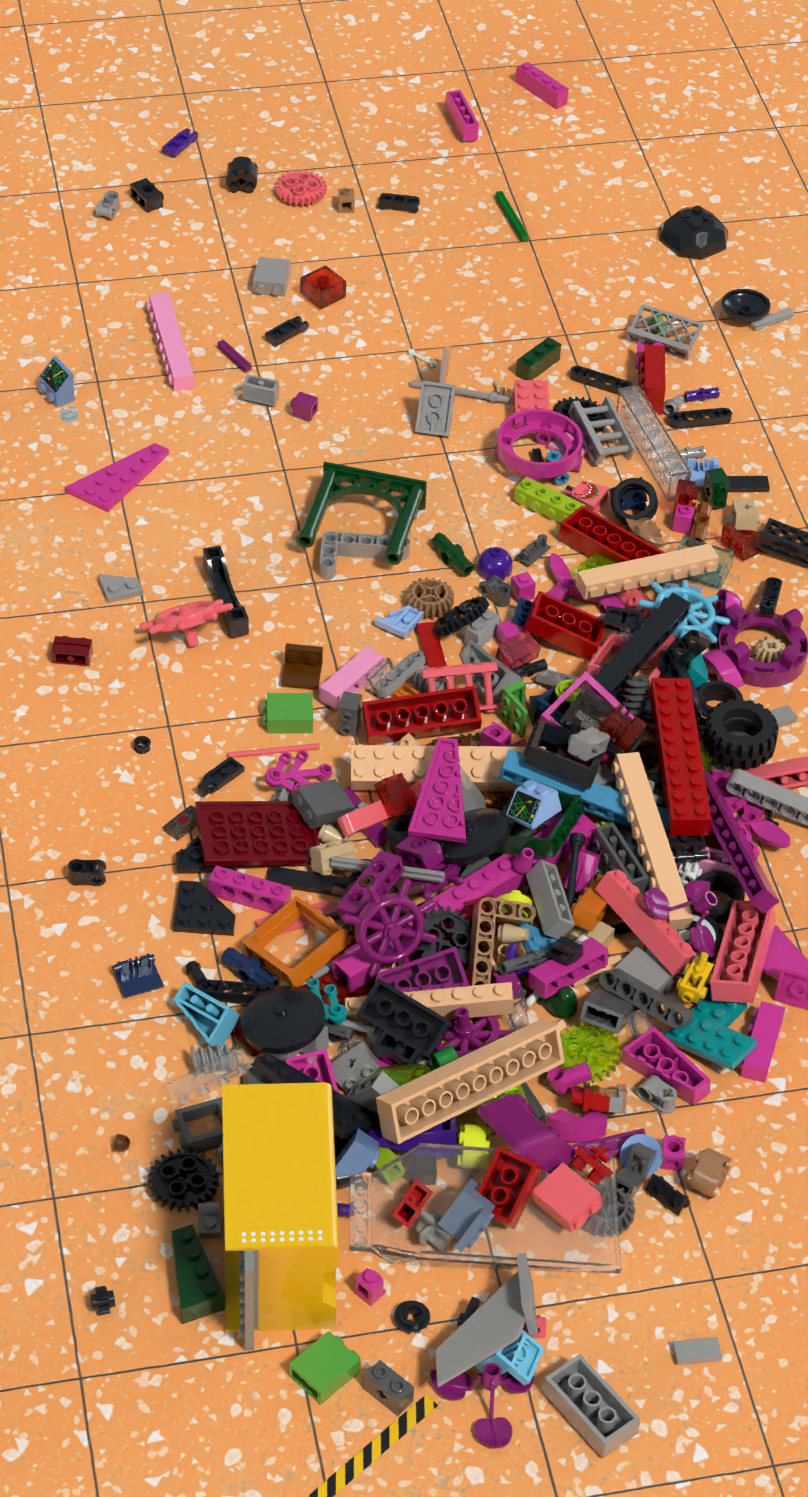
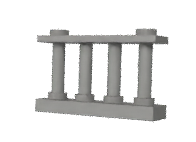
M609 396L605 397L601 406L583 408L579 401H573L568 414L571 420L580 428L583 443L594 465H600L605 455L624 452L627 460H631L636 450L635 444L632 442ZM604 413L606 419L590 421L587 415ZM610 426L613 431L612 433L597 435L593 428ZM617 439L620 446L604 448L600 441Z

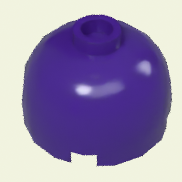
M489 547L479 555L477 572L479 575L484 576L485 580H489L492 575H497L502 581L508 575L509 577L511 576L513 562L510 554L505 549Z

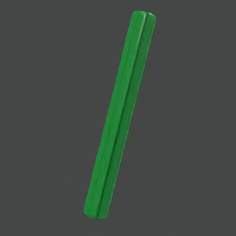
M497 191L495 197L522 242L528 241L529 234L503 191Z

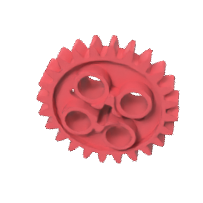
M300 169L298 172L293 170V173L287 172V175L282 174V177H278V181H276V192L279 199L284 198V202L289 201V204L295 203V206L298 203L301 206L304 203L309 206L310 202L316 204V201L320 202L321 198H324L327 191L326 180H323L322 176L319 177L318 173L313 175V171L307 173V170L304 172Z

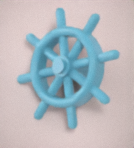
M687 580L682 581L681 587H671L668 589H664L657 582H652L651 587L658 593L655 602L639 600L637 602L638 606L649 608L653 611L655 608L658 609L662 600L665 597L668 598L672 592L691 602L689 615L672 633L679 636V639L690 630H697L708 635L711 643H716L717 637L710 632L713 623L730 624L729 618L715 615L712 603L718 601V596L712 595L706 598L701 593L689 589V582ZM697 619L704 620L705 622L700 623Z

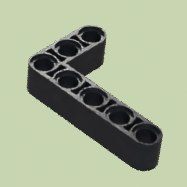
M690 630L659 656L658 665L665 678H690L697 729L704 731L706 717L709 712L685 666L709 646L710 638L708 635L697 630Z

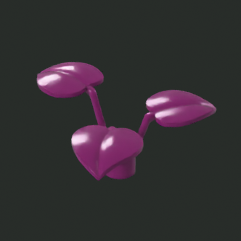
M698 880L687 883L684 891L689 901L673 907L669 906L667 896L659 889L651 888L644 893L645 905L650 914L656 919L667 920L669 918V911L691 904L696 912L703 913L697 921L696 927L691 928L689 931L690 941L698 952H705L711 958L716 957L713 935L708 927L701 926V922L709 914L708 910L717 905V898L710 891V882Z
M487 1363L483 1367V1372L478 1373L477 1378L472 1384L470 1376L467 1372H463L438 1387L437 1370H431L430 1376L435 1390L448 1400L463 1399L466 1391H471L481 1380L483 1387L490 1391L489 1419L482 1418L476 1422L474 1426L475 1437L484 1445L495 1449L504 1448L509 1444L513 1433L510 1422L504 1417L494 1419L495 1388L504 1385L506 1390L511 1393H525L532 1387L534 1374L530 1383L524 1386L508 1371L502 1374L501 1367L498 1364Z

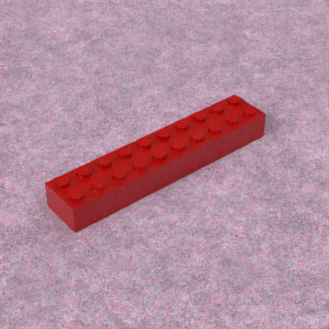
M651 678L649 698L669 836H709L712 819L690 678Z

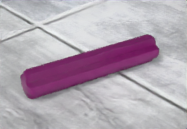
M225 340L218 341V348L244 372L251 371L252 365Z

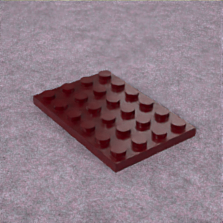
M195 801L194 809L204 866L311 865L310 848L320 845L317 828L310 829L292 801Z

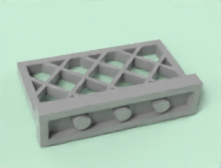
M642 304L633 323L626 331L627 341L636 344L639 341L643 345H652L660 341L665 346V353L688 360L691 350L703 328V323ZM645 310L650 312L651 316L643 318L642 313ZM663 316L667 320L659 323L657 318ZM654 319L656 324L648 327L646 321ZM679 321L682 325L674 328L672 323ZM643 323L645 326V328L641 330L635 328L636 325ZM669 324L671 329L663 332L661 327ZM691 326L698 327L696 331L691 333L687 329ZM658 328L660 331L659 334H653L650 332V330ZM685 329L687 334L678 336L677 331ZM674 333L676 338L668 339L666 335ZM689 338L691 342L687 345L682 343L681 340Z

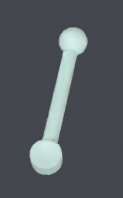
M414 349L408 350V355H414L419 359L429 363L431 367H436V361H430L429 359L415 353Z

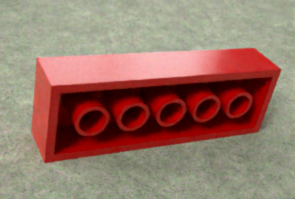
M583 505L560 524V540L605 566L666 553Z
M475 685L362 702V714L368 745L400 741L408 733L414 738H422L481 729L482 718Z

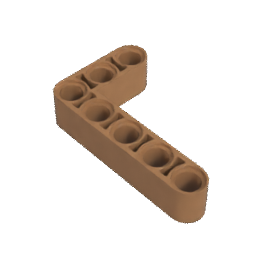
M485 897L475 904L473 908L467 975L469 986L490 984L495 922L520 926L526 925L535 918L536 910L534 906L529 903ZM482 904L488 907V913L482 910ZM501 907L507 909L508 916L502 913ZM521 910L527 913V919L522 917ZM480 924L487 928L486 933L481 931ZM478 944L484 946L485 953L478 949ZM477 964L483 967V973L477 970Z

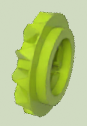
M567 679L559 682L555 688L557 699L576 680ZM579 686L563 703L567 701L570 704L573 702L579 703L580 700L584 699L586 692Z

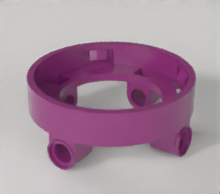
M733 604L728 609L726 617L730 619V624L722 626L719 632L717 649L724 652L732 660L744 684L762 688L779 687L794 681L802 674L808 656V639L800 628L803 616L798 609L793 608L783 615L775 613L772 616L762 615L759 611L747 612L738 604ZM748 627H766L782 632L787 636L791 645L782 651L779 661L763 663L749 659L750 649L748 645L742 641L736 644L735 638L742 630ZM727 637L726 646H724V642H723V641H724L725 638ZM754 670H756V671H761V672H773V673H759V672H754Z

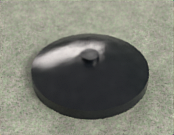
M478 808L464 812L467 843L433 839L442 848L443 862L454 865L468 864L493 854L506 842L510 835L511 827L506 815L500 810L493 808Z
M283 986L270 989L254 998L243 1012L241 1027L246 1041L253 1048L269 1054H285L297 1051L313 1042L323 1030L326 1014L321 999L314 992L297 986Z

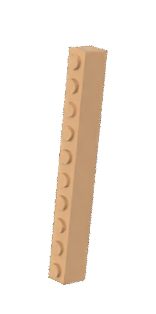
M639 752L616 754L614 762L611 764V770L617 779V789L621 792L622 804L627 810V820L631 823L632 835L638 844L637 849L639 856L643 860V869L649 877V888H656L664 892L670 907L688 902ZM690 906L669 911V918L666 920L668 924L676 930L688 929L693 920Z

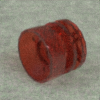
M619 704L603 720L599 732L607 733L610 737L609 741L614 738L616 740L614 743L616 748L619 747L626 753L647 723L638 716H635L631 721L627 720L630 710L627 709L623 716L619 713L624 706Z

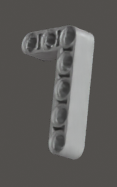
M325 532L322 536L320 552V577L324 580H331L335 577L337 556L384 559L391 535ZM408 538L403 549L402 560H406L410 555V540Z

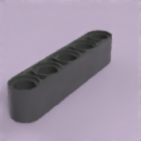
M619 968L605 970L599 976V982L602 987L672 1028H681L691 1024L693 1021V1014L689 1008ZM610 975H612L614 978L613 982L611 981ZM627 984H628V985L630 986V988H631V991H630V992H629L628 989H627ZM644 994H645V995L647 996V998H648V1001H647V1002H646L645 999H644ZM661 1004L664 1005V1007H665V1012L662 1011V1009H661ZM678 1014L681 1015L682 1022L679 1020Z

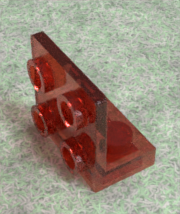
M729 523L723 525L720 541L742 561L763 552V550L756 548L760 535L754 530H737Z

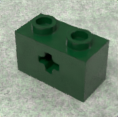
M722 467L705 471L702 498L704 502H709L712 510L726 507L730 480Z

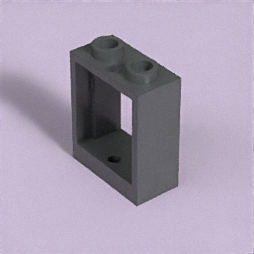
M222 1097L174 1110L175 1119L172 1120V1126L175 1133L179 1132L181 1149L186 1150V1148H189V1153L197 1150V1154L220 1147L223 1141V1129L191 1138L185 1123L217 1114L223 1128Z

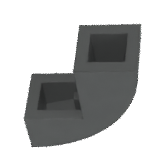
M637 1142L630 1150L625 1167L614 1177L612 1186L616 1183L617 1189L624 1187V1193H630V1199H633L645 1180L657 1151Z

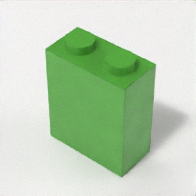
M267 693V701H263V712H267V714H263V726H267V734L313 733L312 693Z
M328 1331L289 1363V1377L321 1405L360 1372L361 1359L357 1352L345 1346L339 1336H334Z

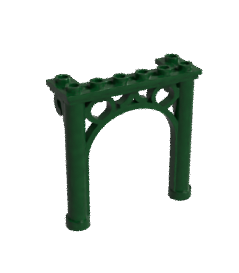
M324 462L323 476L302 530L297 535V543L306 548L313 546L325 512L334 500L351 494L371 495L387 501L397 511L398 518L385 551L384 559L389 564H399L403 557V549L413 521L417 518L418 511L426 508L427 481ZM346 482L351 483L353 485L344 487L341 485V483ZM397 492L403 495L393 497L390 493ZM405 502V504H404V506H403V508H402L401 505H400V503Z

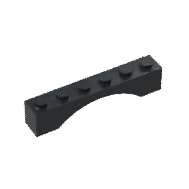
M221 546L203 548V566L216 600L222 599L223 604H233L232 610L221 612L230 637L248 635L249 618L244 606L239 603L233 590Z

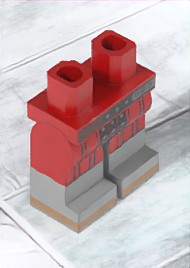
M583 1082V1087L571 1086L570 1100L571 1105H580L583 1111L589 1112L590 1108L594 1111L626 1114L628 1092L626 1084H617L616 1090L604 1089L599 1085L590 1086V1083Z

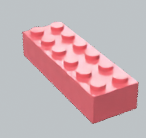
M733 901L710 981L713 1001L754 1003L776 922L774 906L763 914L750 901Z

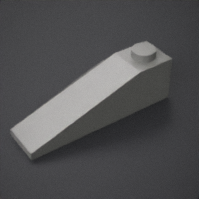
M470 639L460 653L464 664L490 661L497 663L498 671H492L493 674H491L493 702L502 699L504 688L521 680L524 681L523 678L472 639ZM481 672L474 673V676H472L473 682L476 683L478 693L485 698L483 675H481Z

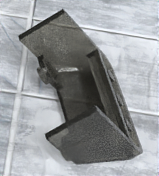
M582 687L560 720L561 723L565 722L573 728L574 726H581L584 729L594 727L599 732L608 734L610 737L609 742L616 745V748L623 749L625 753H633L646 733V729L586 687Z

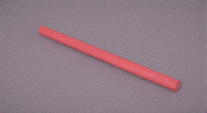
M316 743L228 752V758L320 749V745Z

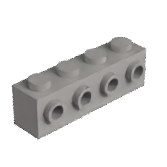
M540 860L526 874L528 885L531 889L544 934L548 937L559 939L567 934L575 926L556 865Z

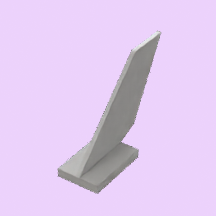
M526 1253L517 1254L518 1271L436 1349L438 1387L518 1340L525 1321L529 1335L538 1334L534 1284Z

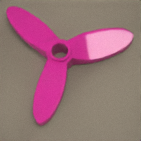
M555 553L550 555V569L558 584L546 592V594L559 600H563L566 597H575L583 601L597 603L615 594L612 593L584 600L576 587V580L572 578L563 559Z
M749 802L744 806V814L735 818L738 825L744 824L747 831H750L751 835L759 841L777 848H787L790 846V837L783 829L770 821L762 819L766 808ZM710 826L709 836H716Z

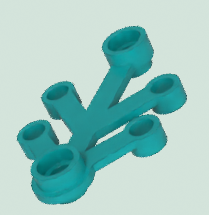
M317 978L309 979L307 981L308 990L314 992L322 1001L319 991V980ZM333 984L326 985L324 988L325 996L329 998L331 1004L329 1006L323 1003L326 1020L340 1024L347 1018V1008L338 1003L336 986Z

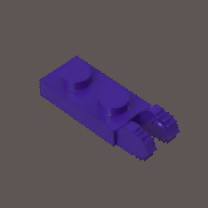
M186 128L162 147V152L176 157L197 140L198 132L194 131L190 134V129Z

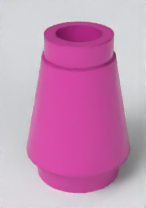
M525 848L514 858L513 866L516 872L524 874L532 869L534 857L532 849Z

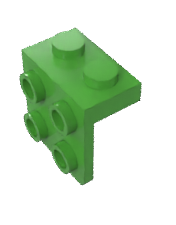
M522 680L503 689L500 711L502 719L507 721L512 730L518 733L520 737L525 736L528 711L524 707L526 684Z

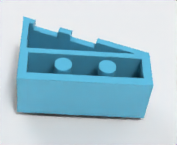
M186 982L183 983L173 999L195 1025V1028L202 1034L206 1042L213 1048H215L216 1044L220 1046V1049L222 1048L241 1017L240 1014L229 1006Z

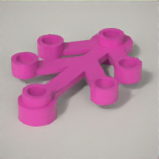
M299 750L290 771L282 772L285 765H288L292 759L290 753L282 752L275 769L271 768L266 771L265 782L271 787L281 785L294 794L297 787L319 783L317 781L311 783L305 778L317 777L321 781H328L333 771L329 764H322L315 769L299 770L309 757L305 750ZM290 779H291V780H293L294 782H296L297 784L294 785V784H292L291 782H289V781H287V780H290Z

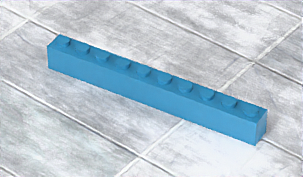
M508 750L498 778L519 786L532 779L557 790L558 794L580 795L582 804L585 806L584 811L632 829L631 823L627 820L626 807L622 804L621 792L593 781L589 790L525 764V755L519 751ZM657 806L664 830L668 832L666 810L664 807Z

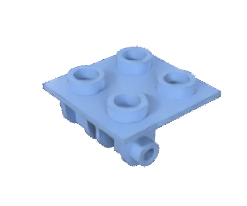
M696 458L684 460L683 487H703L705 471L720 468L719 459L703 458V463H701L700 458H698V463Z

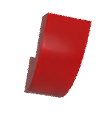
M414 1179L393 1209L391 1215L409 1229L421 1213L422 1207L434 1192L417 1179Z

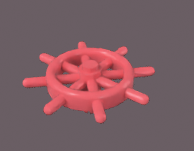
M222 599L182 604L157 613L155 620L142 622L140 628L142 630L149 629L151 634L159 631L182 630L185 631L188 646H195L199 644L195 629L197 625L210 620H216L218 613L232 610L233 604H223Z

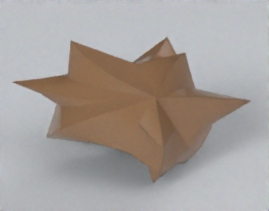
M626 518L629 527L632 529V534L657 548L667 545L661 538L663 535L660 534L661 529L651 519L641 518L633 520Z

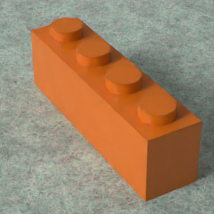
M599 874L596 880H591L589 887L585 888L583 895L579 896L577 902L572 905L570 910L575 925L593 932L611 907L595 890L604 877Z

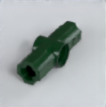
M441 532L435 534L431 539V544L441 554L444 564H451L461 576H469L474 570V565L464 556L462 547L459 544L454 545Z

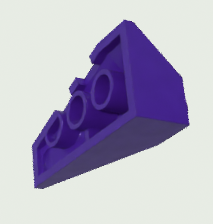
M456 1116L400 1144L383 1138L381 1127L369 1130L368 1135L378 1141L380 1147L435 1157L458 1155Z

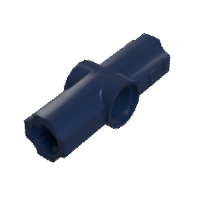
M228 947L221 956V962L234 970L242 982L271 984L275 987L279 984V978L264 969L262 963L255 957L248 958L233 947Z

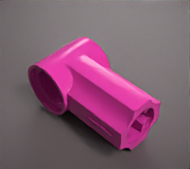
M587 1062L565 1070L562 1067H556L547 1074V1078L557 1095H565L571 1091V1086L593 1079Z

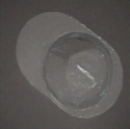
M520 988L521 1000L514 1004L515 1013L505 1014L509 1030H519L530 1024L522 988Z

